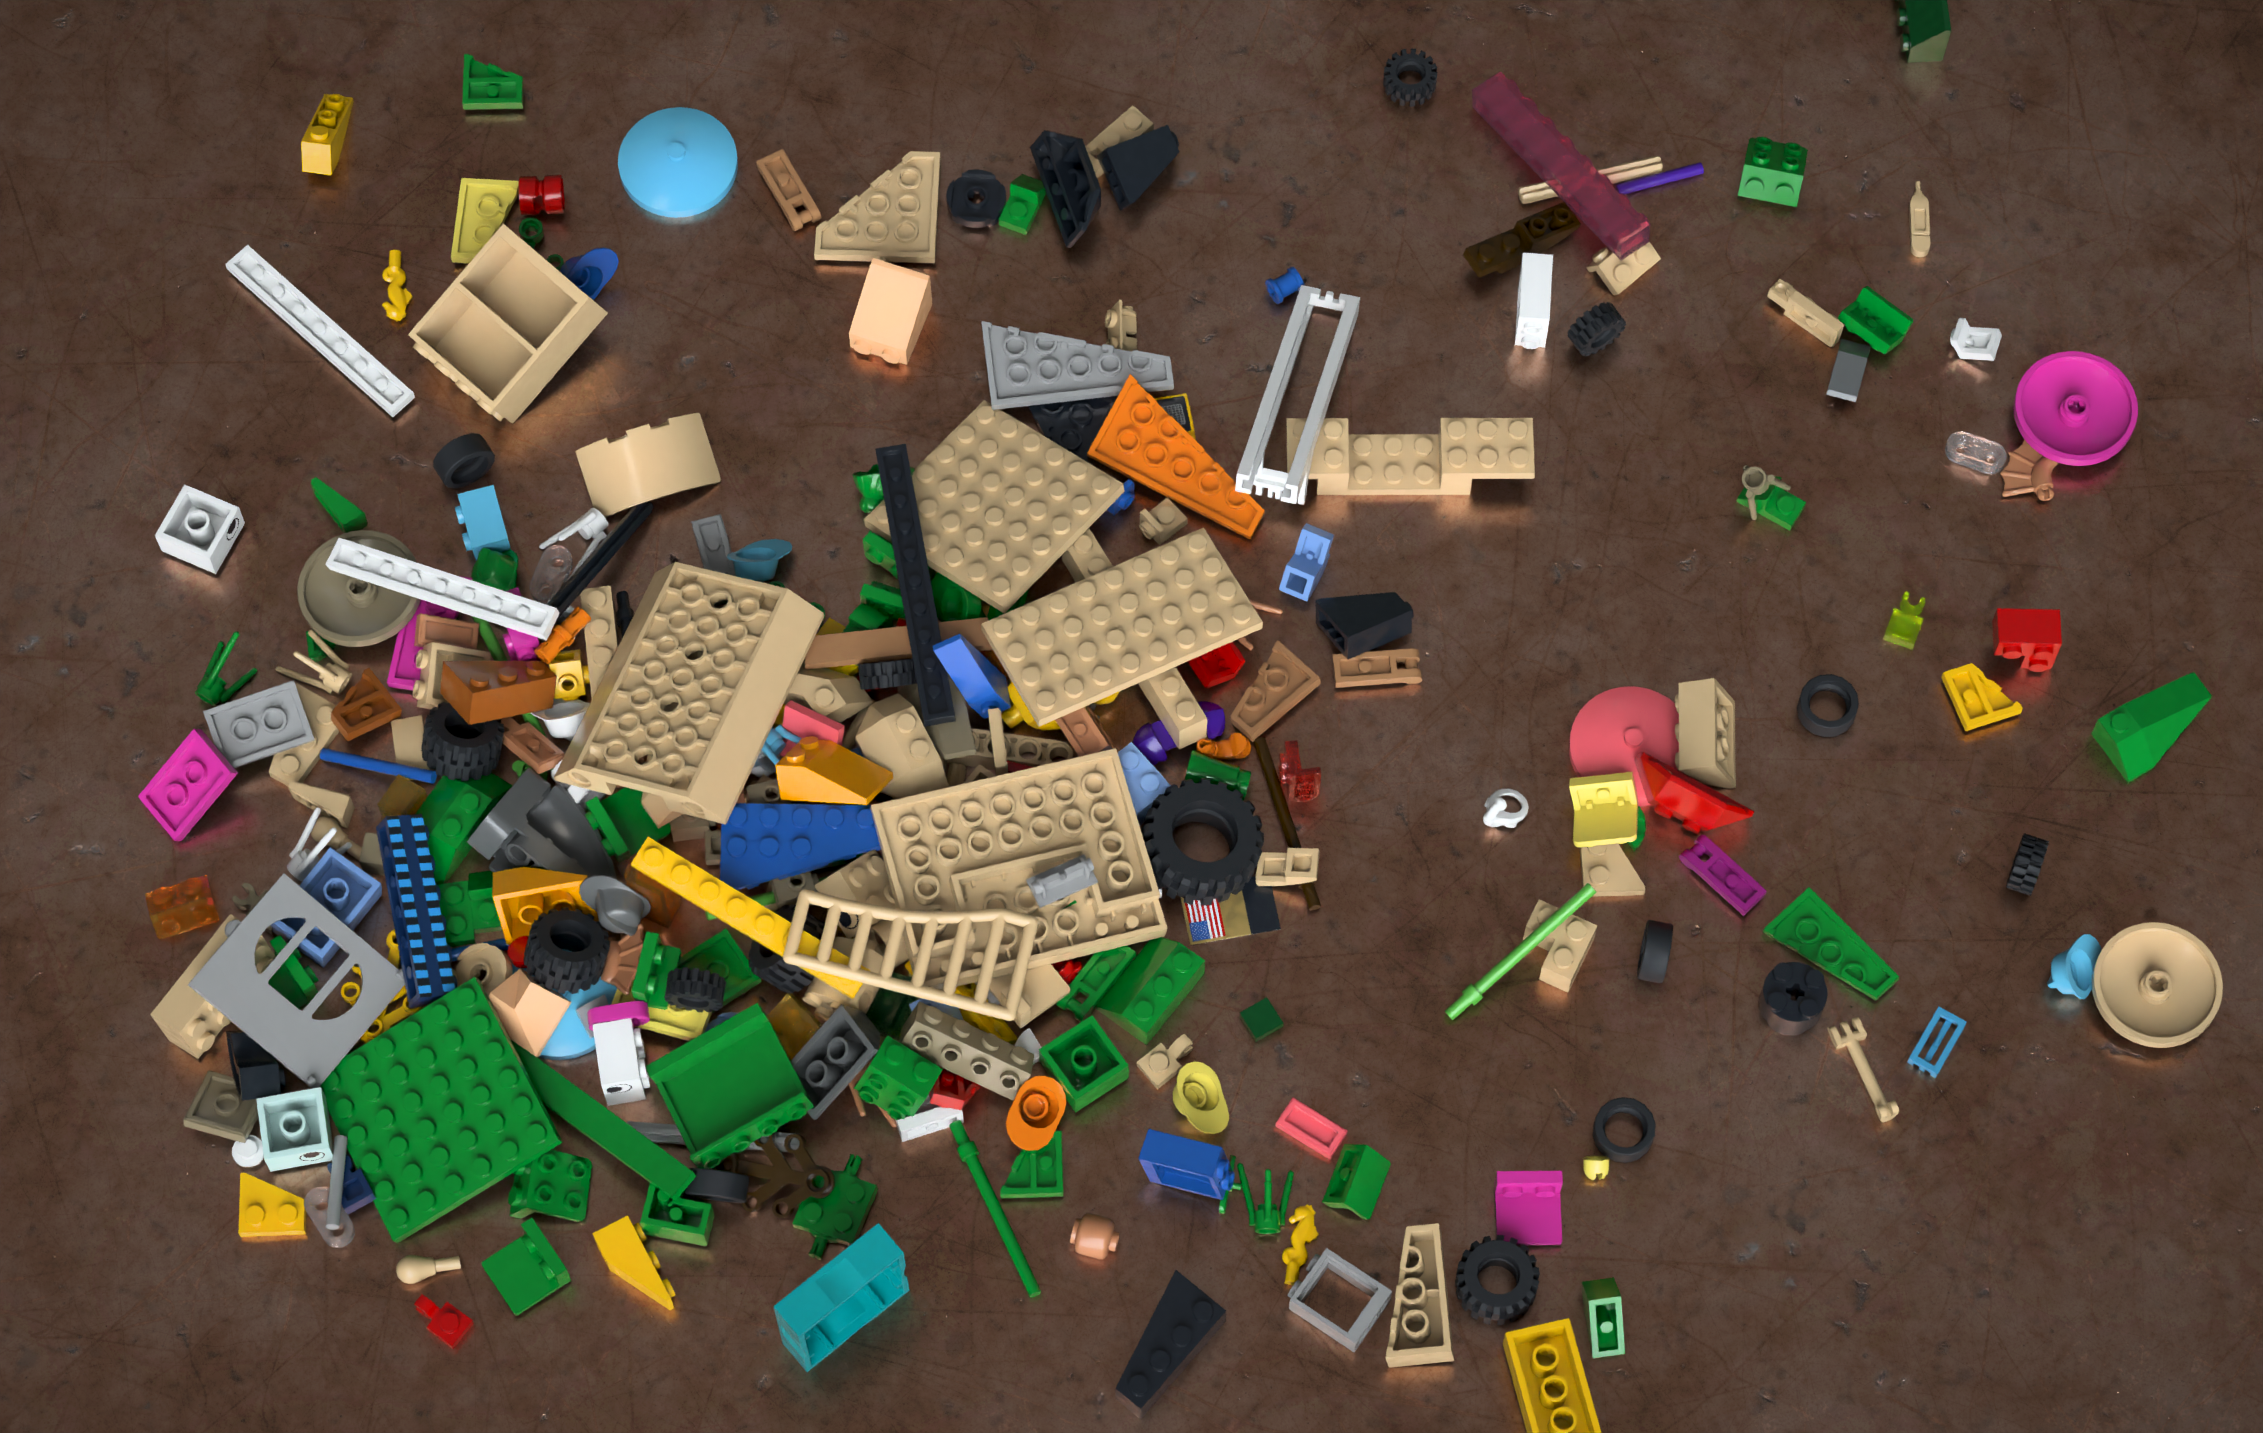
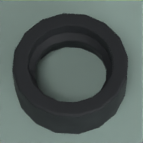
M466 434L447 443L436 454L433 460V467L448 488H461L483 477L494 464L495 454L480 434Z
M1833 674L1819 675L1810 679L1802 688L1797 705L1798 718L1811 733L1822 737H1836L1846 732L1854 723L1859 707L1858 694L1852 684L1843 677ZM1819 691L1837 693L1846 703V712L1838 720L1827 721L1820 719L1810 709L1809 702L1811 697Z
M1654 920L1647 921L1638 961V979L1663 983L1670 956L1673 924Z
M1620 1097L1608 1101L1600 1108L1595 1117L1592 1136L1596 1147L1603 1156L1609 1157L1614 1162L1628 1163L1640 1159L1648 1152L1655 1137L1656 1123L1652 1112L1645 1104L1634 1098ZM1621 1112L1637 1117L1643 1127V1136L1640 1142L1628 1148L1619 1147L1611 1143L1605 1133V1124L1612 1115Z
M689 1168L695 1173L696 1177L685 1189L686 1195L723 1202H746L749 1176L721 1170Z

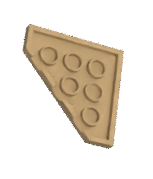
M910 151L902 158V162L892 170L888 169L875 179L865 192L860 196H854L839 209V213L829 221H823L817 226L814 250L815 260L872 261L875 258L885 262L935 263L941 164L940 152Z

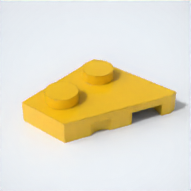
M1973 663L1945 671L1941 676L1965 731L2021 714L2023 710L2022 705L2018 701L2014 703L2001 692L2002 688L1993 680L1987 679L1984 673Z
M240 1173L238 1230L240 1237L306 1234L307 1203L305 1199L247 1173Z

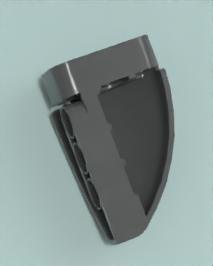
M530 767L527 768L496 804L467 841L471 847L486 859L490 860L492 856L495 858L489 865V870L492 872L530 867L587 875L588 877L606 875L616 878L611 857L607 855L600 841L603 839L597 829L593 831L584 816L586 813L579 803L575 802L571 794L560 784H556L551 789V784Z

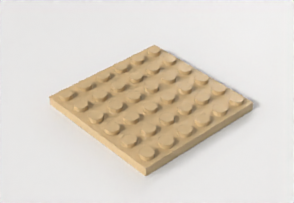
M985 400L914 469L915 472L912 475L928 566L1004 614L1125 492L1124 485L1120 481L1000 409L992 410L991 404ZM883 500L864 518V522L867 528L892 543L885 502Z

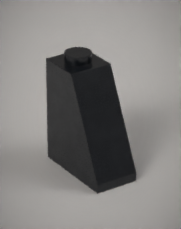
M1168 125L1106 148L1097 155L1120 211L1133 204L1180 152L1177 136L1174 132L1170 131Z
M1396 592L1330 597L1315 600L1316 624L1347 660L1412 633L1413 609Z

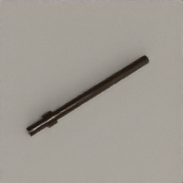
M1265 737L1257 738L1253 743L1288 848H1302ZM1316 881L1297 884L1298 888L1303 890L1308 908L1311 911L1321 907L1314 886L1317 883Z

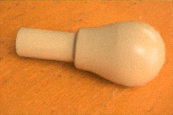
M327 816L317 818L311 831V836L316 842L319 843L325 834L334 827L337 829V832L326 845L338 849L347 842H350L352 847L346 852L360 860L362 847L350 840L333 818Z
M407 1255L398 1262L396 1273L402 1282L415 1284L427 1277L436 1275V1272L461 1269L459 1256L434 1259L433 1257Z

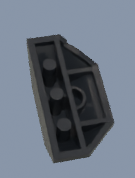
M1044 130L1030 146L1064 243L1066 247L1071 248L1087 230L1100 209L1101 188L1083 139Z

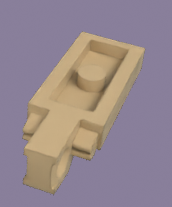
M1781 279L1770 288L1767 297L1785 309V316L1829 347H1834L1839 342L1845 324L1840 322L1835 315L1826 312L1816 305L1811 298L1802 295L1793 288V285Z

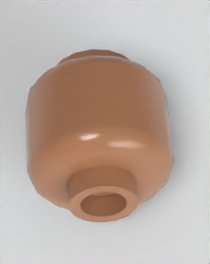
M1086 1213L1081 1219L1076 1218L1070 1243L1074 1244L1075 1251L1078 1254L1102 1260L1107 1257L1109 1250L1116 1251L1120 1233L1115 1232V1223L1112 1219Z

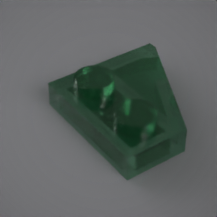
M894 972L892 974L893 978L911 982L912 977ZM879 988L866 1015L878 1029L880 1036L886 1037L888 1035L894 1040L899 1041L902 1027L912 1013L909 1004L917 1001L918 997Z

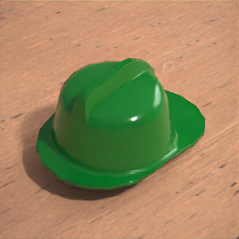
M482 548L471 571L472 581L503 591L516 588L519 562L517 553L512 550H505L500 553Z
M939 572L936 573L932 579L931 586L937 617L941 622L986 617L981 608V599Z

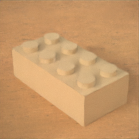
M232 914L227 917L150 1014L170 1042L199 1059L203 1052L212 1047L215 1037L231 1021L189 987L188 984L228 938L225 934L226 924L232 920L241 921ZM262 935L255 949V965L259 974L276 957Z

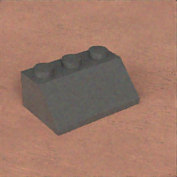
M841 1004L791 1060L814 1105L812 1109L807 1111L812 1119H818L879 1051L880 1032L864 1011Z

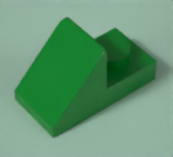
M1021 174L1010 183V197L999 218L1000 226L1027 235L1046 195L1041 180Z
M1774 476L1775 478H1777V479H1779V480H1782L1781 477H1779V476ZM1770 484L1764 493L1755 496L1757 513L1789 531L1806 505L1804 500L1773 484ZM1744 487L1736 502L1749 508L1748 498L1746 497L1747 489Z
M492 871L469 873L468 894L471 900L475 934L503 931L492 897Z

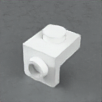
M1959 318L1956 328L1951 332L1950 342L1960 359L1994 361L2002 334L1997 328L1970 327L1966 318Z

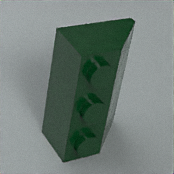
M1895 0L1899 1L1900 6L1897 9V24L1903 28V34L1900 36V47L1902 52H1906L1907 63L1943 61L1951 34L1947 0Z

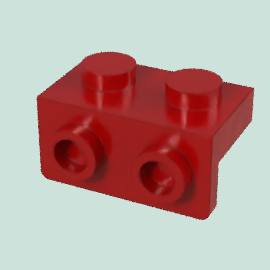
M1230 642L1187 662L1204 687L1209 688L1234 679L1244 665L1245 659L1235 644Z

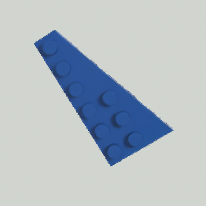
M736 803L726 825L721 823L720 880L736 890L743 888L751 889L758 887L760 883L777 878L781 880L828 866V863L841 859L849 860L856 858V855L868 851H879L881 847L870 808L871 805Z

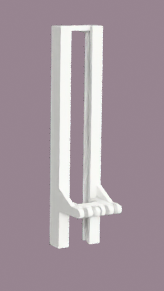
M1301 285L1237 471L1235 491L1251 494L1253 485H1255L1256 495L1262 496L1264 488H1268L1267 497L1273 498L1275 492V499L1280 500L1281 498V501L1296 504L1298 501V504L1304 505L1313 451L1358 317L1360 297L1340 293L1338 300L1333 298L1334 293L1332 291H1327L1324 297L1320 296L1321 289ZM1314 306L1343 311L1290 472L1286 473L1263 468L1265 450Z

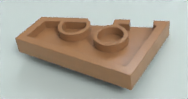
M1278 640L1272 648L1273 652L1269 659L1259 669V675L1251 687L1247 688L1230 716L1231 723L1252 742L1321 684L1320 677Z

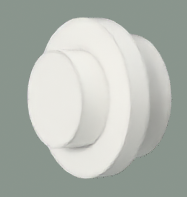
M249 1135L246 1143L236 1141L232 1147V1156L236 1163L242 1167L258 1165L264 1158L262 1141L254 1135Z

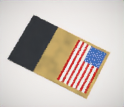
M1256 876L1251 877L1250 881L1245 883L1243 889L1237 895L1231 893L1229 899L1221 903L1215 898L1211 905L1202 906L1198 900H1194L1193 905L1183 903L1184 898L1180 897L1190 945L1281 929L1272 886H1257Z

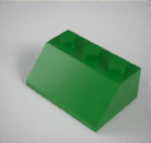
M1162 937L1149 940L1098 1003L1096 1010L1147 1046L1205 974V960L1180 942Z

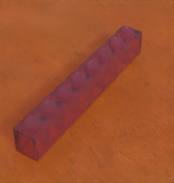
M1499 72L1472 89V107L1620 260H1623L1649 243L1651 226L1647 217L1643 213H1638L1631 206L1626 195L1623 193L1619 194L1613 188L1609 178L1604 174L1601 175L1594 168L1589 157L1586 155L1582 156L1575 149L1572 140L1568 136H1563L1556 129L1554 122L1549 117H1544L1538 111L1535 102L1531 98H1526L1512 79L1508 80Z

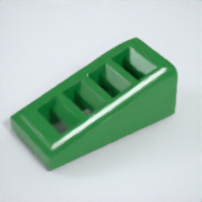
M317 477L311 480V487L315 497L343 533L359 531L368 525L363 510Z

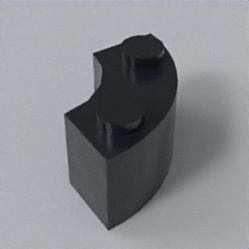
M242 1030L226 1031L232 1075L240 1099L244 1101L281 1094V1088L285 1087V1074L283 1068L278 1067L276 1059Z

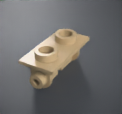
M1120 299L1107 311L1105 316V327L1108 328L1106 345H1112L1116 349L1132 352L1137 350V338L1127 337L1126 334L1135 335L1137 333V313L1133 311L1132 306L1122 307V300Z

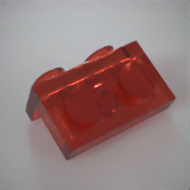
M1297 740L1286 741L1284 753H1279L1280 765L1278 766L1280 784H1286L1288 800L1296 799L1298 802L1311 801L1315 797L1320 796L1321 768L1302 769Z

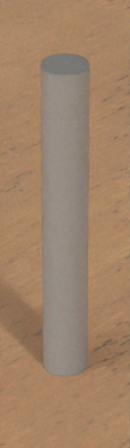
M343 1135L334 1137L326 1228L331 1230L338 1229L340 1223L348 1139Z

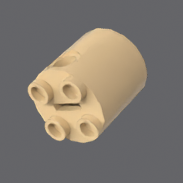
M835 937L832 948L850 958L854 939ZM868 939L861 965L869 969L870 972L879 974L884 954L875 942ZM814 977L804 994L803 1000L809 1005L816 1007L814 1013L827 1021L841 1004L864 1011L866 1014L880 987L863 983L854 999H851Z

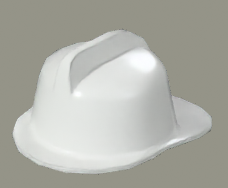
M562 698L554 699L553 708L531 712V714L544 721L552 737L565 738L572 741L590 703L579 699L565 701Z

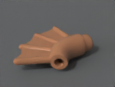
M2024 440L2019 448L2008 452L2010 456L2009 463L2000 472L2005 484L2002 496L2008 497L2034 492L2039 500L2048 501L2054 496L2051 472L2058 462L2039 454Z
M643 924L638 925L637 931L633 936L625 935L620 941L613 936L608 938L610 947L601 980L615 986L624 995H629L632 981L636 975L644 943L642 937Z

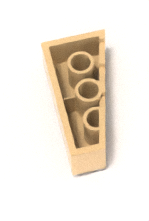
M1439 1223L1406 1227L1400 1262V1274L1395 1294L1394 1312L1390 1325V1337L1385 1357L1389 1368L1454 1361L1443 1241Z

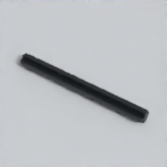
M648 501L632 507L547 603V605L555 607L560 614L557 620L652 513L654 508L652 502Z

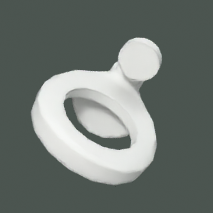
M1509 788L1499 789L1488 797L1484 806L1487 810L1483 815V822L1490 827L1504 825L1508 828H1514L1518 822L1526 817L1529 809L1528 802L1517 790ZM1510 795L1518 799L1521 803V810L1516 813L1504 811L1507 804L1501 796Z

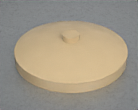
M2148 922L2130 926L2117 933L2106 943L2093 968L2092 992L2100 1014L2111 1028L2121 1036L2140 1045L2167 1048L2187 1043L2205 1031L2219 1010L2223 995V981L2214 955L2196 936L2174 925Z

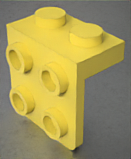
M1633 772L1570 778L1569 788L1574 806L1573 842L1576 847H1593L1615 843L1623 844L1637 839L1638 797Z

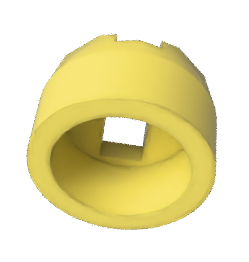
M1584 1157L1583 1168L1586 1176L1591 1180H1595L1597 1173L1599 1180L1604 1179L1609 1171V1157Z

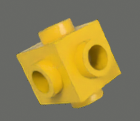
M580 649L559 652L549 664L550 670L557 676L554 699L576 700L580 696L586 695V684H590L588 665H583Z

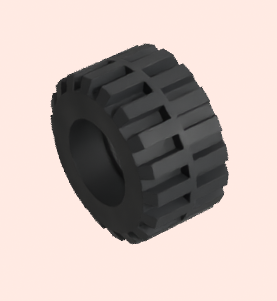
M442 702L438 705V708L433 707L430 710V714L426 717L421 746L422 758L424 761H427V766L430 769H436V774L440 776L446 775L448 779L455 780L457 778L461 779V781H468L469 778L474 780L481 779L482 775L488 776L491 774L492 769H496L498 766L504 736V724H501V719L468 725L450 703Z
M784 905L781 909L775 910L774 913L792 922L796 905ZM807 912L803 930L821 940L825 923ZM752 940V947L748 957L750 958L749 967L752 968L753 974L787 993L798 992L805 985L808 986L813 981L815 976L798 966L784 962L783 957Z
M562 907L560 911L554 908L550 909L548 914L543 912L538 916V920H534L530 929L523 959L524 965L527 966L526 971L529 976H535L534 981L537 984L543 983L545 988L550 991L552 988L558 990V993L565 994V991H570L571 994L579 993V989L586 991L590 989L591 984L595 985L599 981L600 976H602L610 947V941H608L609 934L607 930H603L599 921H594L593 915L589 913L585 915L582 913V910L575 909V911L569 910V907Z
M1497 1235L1496 1240H1491L1490 1236L1483 1237L1482 1243L1479 1244L1476 1240L1471 1244L1470 1250L1466 1249L1464 1251L1461 1261H1459L1455 1278V1286H1457L1456 1295L1458 1299H1462V1308L1465 1311L1468 1309L1472 1311V1318L1477 1320L1481 1316L1484 1318L1483 1323L1490 1325L1491 1320H1497V1325H1504L1505 1320L1509 1319L1512 1323L1518 1320L1520 1314L1524 1316L1528 1312L1529 1306L1533 1304L1536 1297L1540 1272L1539 1267H1536L1537 1260L1534 1254L1528 1255L1529 1248L1525 1244L1521 1247L1517 1246L1518 1240L1512 1237L1510 1242L1504 1241V1235ZM1487 1267H1503L1512 1273L1517 1284L1508 1293L1494 1294L1482 1287L1478 1280V1274Z

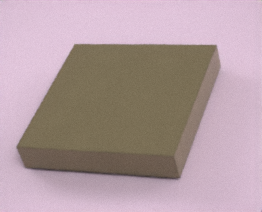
M208 1070L183 1119L184 1126L246 1143L258 1118L256 1099L242 1101L236 1090L233 1077Z

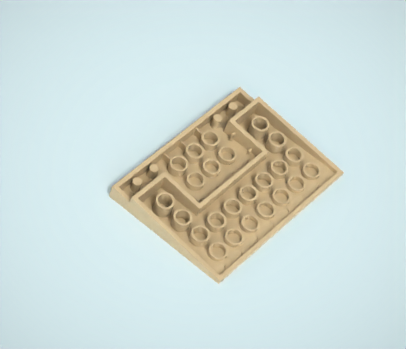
M1116 748L878 803L870 807L896 908L920 911H968L1005 908L1035 916L1039 923L1028 969L1164 937L1168 928L1159 902L1160 892ZM1083 854L1086 859H1091L1094 866L1092 871L1098 883L1039 908L1026 879ZM1074 900H1076L1077 903H1075V904H1073V905H1071V906H1069V907L1063 909L1064 907H1066L1067 905H1069L1071 902H1073ZM992 921L972 922L957 986L978 982ZM906 922L903 931L912 973L925 927L924 923ZM959 923L938 924L924 986L939 990L943 989ZM1005 923L992 978L1014 972L1024 927Z

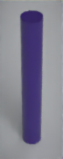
M1699 162L1616 184L1615 190L1617 195L1621 196L1704 174V168L1702 163Z

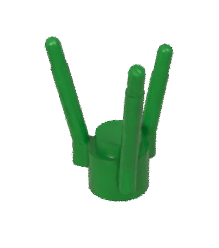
M238 631L233 633L222 654L224 642L220 641L205 674L195 691L196 696L212 706H216L219 701L225 704L233 693L257 673V669L252 668L227 690L224 688L227 683L218 676L240 635Z
M1238 1163L1237 1168L1249 1213V1226H1255V1232L1259 1234L1279 1233L1281 1226H1285V1213L1294 1172L1292 1170L1288 1171L1278 1211L1277 1205L1272 1204L1271 1169L1265 1170L1264 1204H1259L1256 1211L1244 1165Z

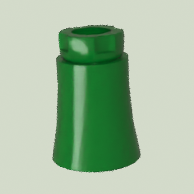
M1192 749L1184 780L1192 779L1194 783H1199L1200 778L1210 779V784L1218 785V782L1221 781L1228 784L1226 789L1232 792L1237 789L1244 794L1242 797L1244 801L1251 771L1240 769V766L1222 762Z

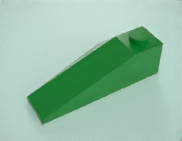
M2192 672L2133 699L2099 718L2091 734L2126 782L2129 783L2156 766L2161 757L2208 703L2212 695L2195 672Z

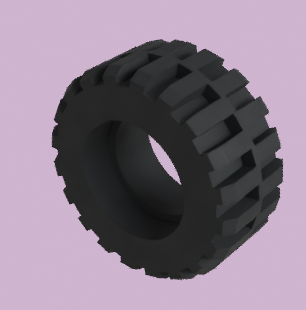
M1200 778L1199 783H1194L1192 779L1183 780L1180 788L1175 784L1166 788L1164 795L1159 794L1153 801L1152 807L1148 810L1141 829L1158 889L1162 887L1167 889L1166 895L1172 899H1175L1177 895L1184 898L1183 903L1193 905L1194 900H1198L1203 906L1211 905L1213 899L1216 898L1221 903L1228 900L1231 893L1237 895L1243 889L1245 883L1250 881L1255 871L1264 843V833L1260 831L1262 822L1260 816H1253L1256 809L1250 801L1245 803L1242 800L1244 794L1237 789L1233 792L1226 789L1228 785L1219 781L1218 785L1210 784V779ZM1188 822L1209 824L1219 830L1225 837L1229 845V854L1223 859L1214 862H1201L1191 859L1177 847L1172 835L1173 830Z

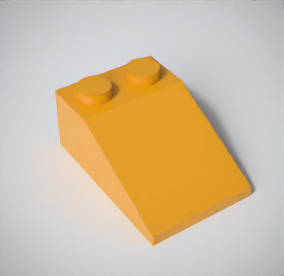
M814 736L802 738L775 765L781 800L868 805L893 779V772L831 740H818Z
M530 867L493 872L492 897L506 944L510 945L519 937L529 936L534 920H538V916L543 912L548 914V911L554 908L558 911L562 907H569V910L572 911L579 909L585 915L588 913L593 915L594 921H599L597 912L582 900L579 893L580 884L588 876Z

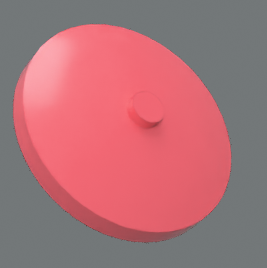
M1635 686L1613 688L1589 700L1577 714L1569 737V756L1577 777L1633 772L1638 806L1651 805L1647 801L1634 760L1639 753L1645 752L1677 770L1675 754L1679 753V742L1675 735V725L1679 723V713L1676 710L1675 703L1656 691Z

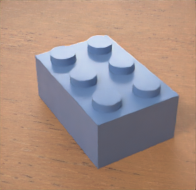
M331 847L299 885L352 931H354L382 895V884ZM286 918L271 924L272 932L278 936L281 935L283 940L289 942L303 926L305 919ZM314 927L297 947L300 952L323 968L340 948L317 927Z

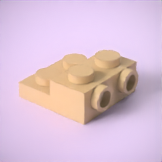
M435 642L424 645L423 650L420 649L416 656V667L421 668L420 680H416L413 686V698L418 699L417 707L432 709L433 707L438 708V705L442 702L449 703L440 693L443 661H490L491 652Z

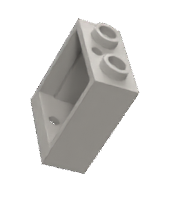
M1326 1248L1321 1256L1315 1254L1306 1268L1309 1273L1303 1282L1297 1280L1288 1293V1297L1291 1298L1289 1310L1355 1353L1391 1301L1392 1291ZM1327 1268L1372 1297L1348 1332L1304 1304V1301Z

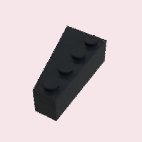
M1175 1270L1115 1388V1398L1139 1419H1142L1226 1322V1310L1177 1270Z

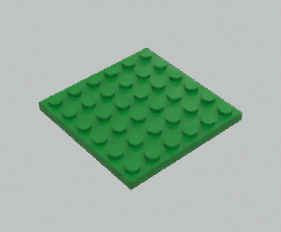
M473 977L346 1055L320 1085L326 1096L327 1109L340 1135L348 1138L347 1149L357 1170L361 1169L376 1197L373 1202L392 1240L396 1243L401 1242L563 1143L483 985L476 977Z

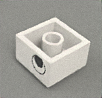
M184 484L156 532L155 537L161 551L216 574L242 530L245 521L239 507Z
M631 1018L592 1024L600 1081L607 1105L646 1100L645 1088H650V1080L646 1070L644 1059L646 1054L640 1028L634 1029Z

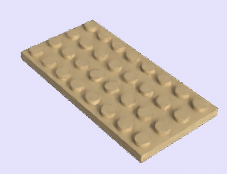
M1203 527L981 624V630L1037 725L1040 727L1262 629L1263 621Z

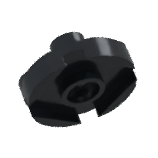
M980 169L968 170L962 173V177L957 178L955 182L953 180L949 184L946 193L947 207L953 221L972 228L996 225L1007 201L1004 185H1001L994 174ZM974 194H980L981 199L984 200L976 204L968 199L974 198Z

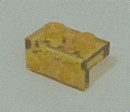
M787 993L768 1015L790 1060L796 1056L822 1027V1024L791 993Z

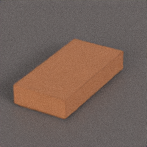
M419 614L416 619L414 646L423 647L431 642L477 650L479 623Z

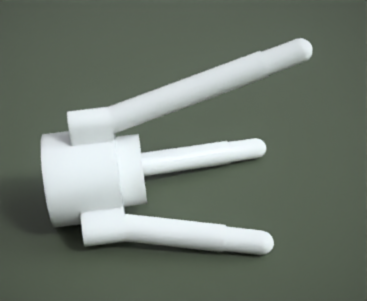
M591 508L574 523L541 543L539 548L543 550L558 540L563 541L577 531L587 540L592 537L594 540L570 575L571 577L592 554L598 544L607 537L603 530L608 527V522L600 511Z
M319 807L315 808L296 847L289 854L292 860L287 864V869L295 878L302 882L319 862L320 859L317 855L337 832L336 828H331L312 851L307 848L302 851L321 812ZM347 842L338 848L336 852L342 855L352 847V844Z

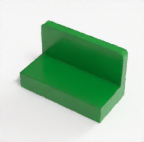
M1344 1144L1322 1202L1330 1208L1349 1209L1362 1219L1369 1220L1390 1168V1161L1368 1145Z

